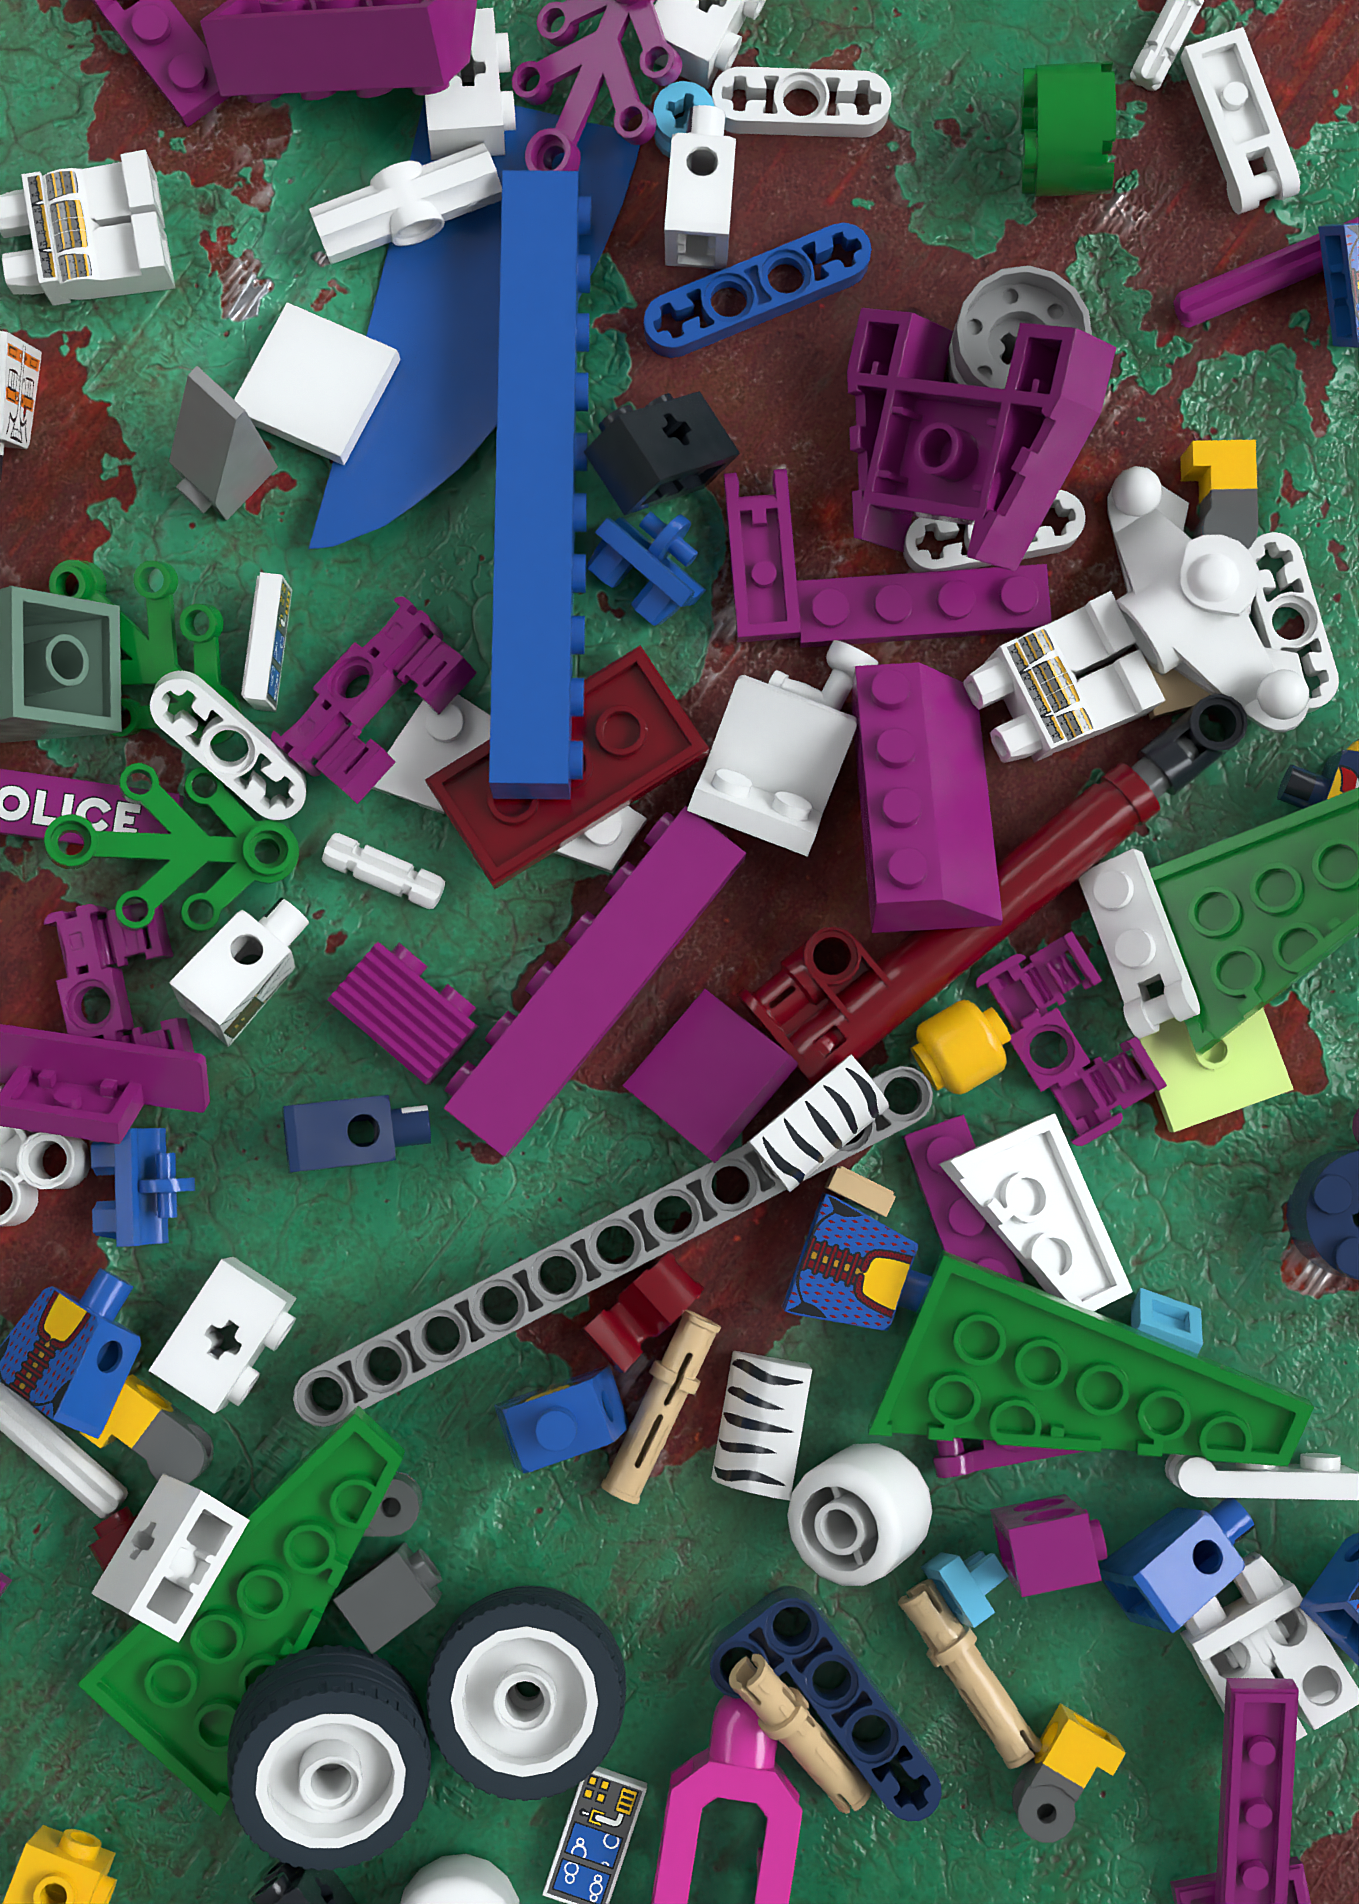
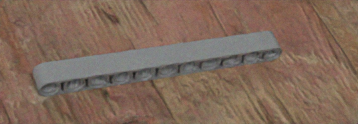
M901 1066L872 1078L883 1095L888 1083L895 1078H902L911 1082L917 1092L915 1107L905 1115L896 1114L889 1108L886 1109L860 1132L857 1139L852 1143L844 1145L806 1179L916 1123L924 1117L932 1105L933 1097L930 1082L924 1074L914 1068ZM746 1143L721 1156L716 1163L709 1162L309 1370L299 1379L294 1389L293 1401L296 1411L304 1421L313 1426L326 1427L342 1421L358 1405L365 1409L787 1190V1188L753 1148ZM726 1166H736L745 1173L748 1179L747 1193L740 1201L732 1204L723 1203L714 1196L711 1187L715 1173ZM679 1196L690 1205L692 1217L689 1225L684 1230L670 1233L662 1230L657 1225L654 1217L655 1207L665 1197ZM621 1226L627 1229L633 1236L635 1243L634 1251L625 1261L610 1262L600 1254L597 1246L598 1237L605 1228ZM563 1256L575 1266L577 1273L576 1282L569 1290L563 1292L552 1291L542 1282L540 1275L541 1267L547 1258ZM495 1286H504L513 1291L518 1300V1312L513 1319L496 1321L487 1314L484 1308V1296L488 1289ZM444 1316L456 1323L460 1332V1340L455 1349L441 1351L433 1347L428 1341L426 1334L427 1326L432 1318ZM376 1347H389L399 1355L402 1367L397 1379L391 1381L381 1380L371 1371L369 1364L370 1355ZM330 1377L341 1386L343 1401L339 1409L333 1411L324 1410L316 1404L313 1399L312 1388L317 1378Z

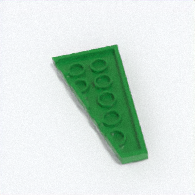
M1359 787L1149 869L1200 1005V1014L1184 1020L1198 1055L1201 1056L1359 932Z
M942 1250L868 1425V1435L892 1436V1433L927 1435L928 1439L945 1441H953V1437L994 1440L997 1445L1090 1452L1112 1449L1136 1451L1137 1455L1162 1457L1163 1453L1204 1456L1207 1461L1288 1467L1314 1406L1309 1399Z
M359 1405L244 1516L250 1521L179 1643L137 1620L82 1674L77 1683L84 1692L219 1816H221L230 1798L227 1777L228 1738L234 1714L243 1694L247 1692L250 1684L256 1681L259 1674L265 1672L266 1668L273 1666L276 1661L286 1658L291 1653L296 1654L298 1651L307 1648L326 1606L338 1587L349 1561L403 1460L405 1449Z

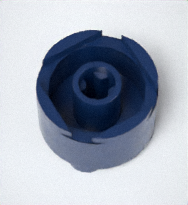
M1338 1150L1316 1158L1299 1175L1301 1177L1296 1183L1292 1195L1289 1196L1286 1208L1287 1225L1297 1249L1313 1264L1334 1275L1359 1280V1225L1354 1224L1352 1216L1359 1212V1150Z

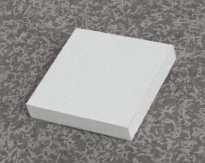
M287 302L234 400L246 410L255 427L345 465L401 359L396 349Z

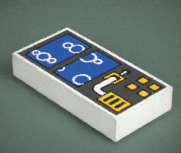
M260 572V576H257L241 695L256 710L276 712L292 589L283 575Z
M598 1766L586 1779L578 1784L544 1886L543 1896L567 1904H609L647 1790L646 1782Z

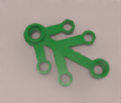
M66 560L58 564L52 571L49 579L50 593L71 597L66 591V580L73 573L79 581V589L72 597L114 605L105 596L106 579L97 565L82 560ZM150 560L141 563L134 573V586L138 593L146 598L149 637L120 610V647L132 658L131 660H120L121 685L157 684L164 675L170 672L184 671L178 665L173 594L178 586V575L170 564ZM154 569H159L164 578L163 585L157 592L151 589L148 582L149 575ZM191 604L181 613L179 626L182 634L188 640L193 641L194 674L204 680L242 714L237 696L231 689L223 685L221 681L219 636L224 627L223 617L220 611L212 605ZM201 611L209 618V628L203 635H200L194 627V619ZM187 690L184 694L178 696L172 691H168L178 701L169 703L168 712L175 716L179 711L184 710L198 721L197 730L191 734L199 739L207 724L202 721L201 717L191 707L194 694ZM121 698V707L124 706L129 710L131 721L127 728H122V732L111 735L118 737L132 736L139 733L142 729L160 727L151 715L150 705L141 706L134 699ZM224 730L217 733L212 738L211 745L228 741L235 735L236 731Z
M134 763L123 770L119 780L120 793L128 802L142 804L169 834L96 831L86 818L68 814L53 820L46 829L44 836V847L47 856L55 865L64 869L81 868L87 865L92 858L169 861L138 890L125 892L117 900L115 906L116 920L123 928L131 931L146 928L154 917L155 909L206 863H230L234 865L206 893L192 894L184 901L180 910V919L183 925L194 933L210 931L218 922L220 912L253 881L272 884L285 879L294 870L299 858L297 839L288 827L273 820L256 822L224 788V783L205 766L197 767L188 774L184 783L185 796L191 804L197 807H209L234 837L208 836L159 785L156 771L144 763ZM135 773L146 775L151 781V789L141 795L131 792L126 783L128 777ZM201 776L210 778L216 786L215 794L208 798L199 797L192 790L193 780ZM66 833H75L82 838L84 847L76 855L64 854L58 847L60 837ZM261 842L273 844L278 851L277 860L270 864L260 862L255 856V846ZM131 899L142 901L147 907V916L138 922L129 921L122 912L124 903ZM204 902L209 905L212 910V919L206 924H196L191 921L188 915V908L191 904Z

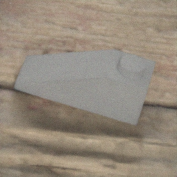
M196 366L187 376L169 462L182 479L176 486V489L195 508L204 514L212 507L225 520H228L278 466L246 410Z

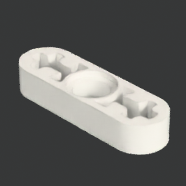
M733 67L722 72L715 80L712 88V99L715 107L725 111L724 130L732 133L863 138L876 134L885 125L891 105V91L881 76L870 71ZM800 88L809 90L816 96L819 105L809 115H794L786 109L783 103L787 93ZM741 89L746 91L745 96L749 101L746 103L745 111L733 110V103L731 101L733 90ZM766 89H775L773 114L765 113ZM829 91H837L835 116L827 115ZM863 93L868 95V102L871 104L869 115L857 114L856 105L853 104L856 94Z
M1059 490L1050 507L1055 508L1058 517L1068 516L1070 520L1061 531V536H1055L1051 526L1039 527L1023 559L1062 552L1074 544L1084 528L1085 511L1081 502L1073 494ZM919 517L912 523L905 537L904 558L909 567L917 573L975 569L991 565L966 557L967 555H962V542L943 547L940 559H931V554L928 550L918 551L916 546L922 543L926 531H933L935 538L940 541L956 538L959 532L957 526L959 523ZM965 525L964 544L967 551L973 530L972 525Z
M1277 532L1266 533L1256 538L1248 550L1252 553L1256 563L1265 555V550H1268L1271 558L1277 559L1282 557L1285 565L1276 573L1279 589L1282 591L1291 585L1294 592L1280 594L1270 602H1267L1264 595H1269L1276 588L1270 570H1260L1259 586L1251 604V614L1257 634L1264 647L1295 653L1306 645L1311 646L1312 652L1307 653L1301 658L1305 674L1308 677L1318 676L1320 680V686L1312 691V698H1309L1307 713H1311L1328 703L1336 694L1339 684L1338 672L1298 544L1285 534ZM1290 607L1302 615L1305 628L1300 638L1288 640L1280 637L1275 632L1272 625V617L1276 609Z
M174 671L164 675L157 682L150 700V711L156 724L261 816L272 820L290 818L302 808L306 797V777L301 767L204 680L188 671ZM187 690L193 693L194 698L191 707L204 721L208 718L211 710L219 715L205 726L199 739L191 734L197 730L198 721L184 710L179 711L175 716L168 712L167 709L170 698L166 694L168 691H172L178 696L184 694ZM224 730L236 731L246 739L249 748L248 752L237 761L228 762L221 760L212 751V738ZM262 753L267 758L261 763V771L275 782L281 780L284 776L290 779L288 793L291 797L286 799L278 794L271 800L264 796L266 793V782L254 770L247 781L240 776L251 770L258 755Z

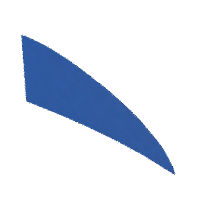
M425 97L409 160L419 162L422 166L437 161L431 160ZM514 105L516 130L504 131L505 155L491 156L501 186L502 170H529L525 161V151L528 142L540 130L555 128L560 117L559 115ZM586 122L577 143L581 156L578 179L579 196H591V235H579V254H590L592 275L623 205L640 145H633L627 142L617 133L615 128ZM560 153L554 158L552 170L561 164L565 153ZM502 200L445 221L444 227L437 234L423 242L409 246H397L392 242L389 243L366 337L396 349L401 360L345 465L335 461L332 463L309 549L333 547L386 526L416 505L459 470L496 427Z

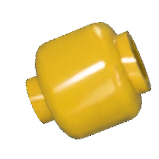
M961 1000L925 1020L917 1027L916 1038L918 1044L912 1046L911 1051L924 1076L936 1091L945 1087L949 1092L961 1095L1005 1069L1006 1054L1002 1045L1009 1042L1011 1036L1004 1022L992 1007L982 1012L971 1001Z

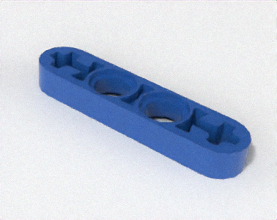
M844 222L833 224L662 294L651 301L645 311L644 334L646 342L660 356L669 358L684 356L849 288L861 281L868 270L872 250L870 240L865 232L854 224ZM841 244L845 251L856 250L851 267L845 268L840 260H833L821 265L820 278L822 280L815 281L813 264L807 254L812 253L814 255V265H817L831 258L833 245ZM778 265H792L800 271L804 282L795 292L780 293L773 289L769 283L768 275L771 270ZM723 288H734L740 291L746 298V307L737 316H721L711 305V298L717 291ZM700 300L702 317L708 327L700 328V319L697 316L682 324V336L678 338H672L668 330L657 332L662 327L661 316L671 313L675 321L689 318L694 315V304L692 302Z

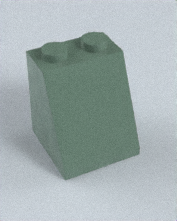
M15 586L0 589V743L122 732L120 606Z

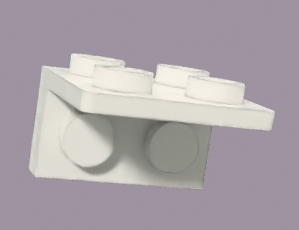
M739 676L687 811L808 856L816 837L823 811L856 730L857 718L749 676Z

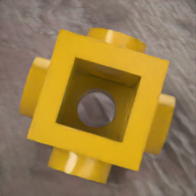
M43 1825L25 1844L2 1904H109L117 1879L107 1875L116 1853L102 1848L101 1841L85 1831L67 1829L64 1832H60Z

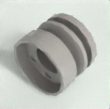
M1033 266L1004 268L981 280L963 302L954 327L945 369L947 383L1005 389L1010 364L1006 365L1001 358L1002 355L1008 358L1012 357L1020 323L1072 327L1092 335L1089 310L1076 288L1055 272Z

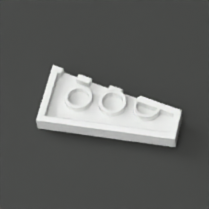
M458 694L439 715L423 700L387 752L396 763L372 789L387 795L391 794L417 803L424 808L444 814L445 812L427 786L425 779L489 740L490 715ZM627 806L554 853L613 873L646 824L647 818Z

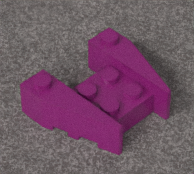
M861 308L847 369L848 393L855 396L856 425L849 427L850 450L858 453L859 490L852 492L854 538L904 552V541L910 528L912 516L972 525L973 530L966 557L1006 570L1016 571L1101 414L1116 347L1078 328L1020 323L1005 389L943 382L954 331L912 312Z

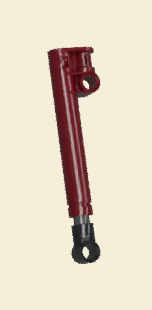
M1213 694L1201 699L1141 748L1137 753L1139 761L1131 768L1124 763H1118L1101 777L1099 784H1092L998 861L996 866L1003 919L1001 926L915 930L876 962L847 930L838 927L823 928L815 932L808 940L780 962L781 970L757 990L751 993L743 988L736 994L769 1038L798 1062V1066L795 1068L796 1071L812 1087L851 1054L857 1061L1132 835L1136 826H1143L1160 812L1161 807L1157 800L1165 792L1170 795L1177 794L1226 752L1236 746L1245 736L1248 726L1245 710L1237 700L1224 694ZM1200 714H1211L1221 720L1225 731L1222 742H1214L1203 736L1198 722ZM828 941L838 943L847 954L845 970L838 975H828L817 969L813 961V952L816 945ZM787 989H792L793 993L776 1007H769V1004Z

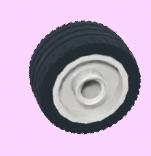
M518 1586L504 1589L482 1598L470 1606L457 1618L445 1634L435 1654L427 1682V1712L431 1731L439 1751L446 1759V1762L452 1765L454 1771L463 1780L472 1783L475 1788L489 1795L492 1793L497 1795L498 1798L514 1801L516 1799L529 1801L541 1800L542 1797L550 1798L565 1792L569 1788L572 1789L586 1779L611 1750L622 1725L625 1710L626 1673L623 1658L614 1636L602 1619L585 1603H582L579 1599L568 1593L543 1586ZM522 1681L532 1682L540 1688V1692L532 1697L523 1696L518 1691L516 1683Z
M323 1645V1647L318 1648L315 1646L308 1650H300L296 1654L291 1653L284 1659H279L273 1666L266 1668L263 1674L260 1673L254 1683L250 1684L234 1714L228 1738L227 1777L230 1798L238 1822L242 1825L246 1835L249 1834L250 1840L254 1844L257 1843L259 1849L263 1852L266 1851L272 1858H278L282 1863L287 1862L293 1867L300 1866L308 1870L310 1868L316 1869V1871H322V1869L335 1870V1868H348L350 1865L356 1866L363 1861L373 1859L376 1855H381L384 1853V1850L390 1849L397 1840H400L406 1831H409L413 1821H416L419 1811L423 1808L429 1788L431 1750L427 1724L422 1706L411 1684L386 1659H381L377 1654H370L364 1649L358 1650L352 1646Z

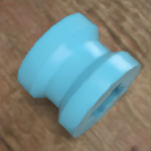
M679 81L669 84L660 91L654 102L653 114L657 122L654 133L655 143L660 151L669 158L672 134L686 133L688 109L699 105L714 106L713 99L706 89L694 82ZM683 111H685L682 117H678L677 119L673 117L676 116L678 113H682Z

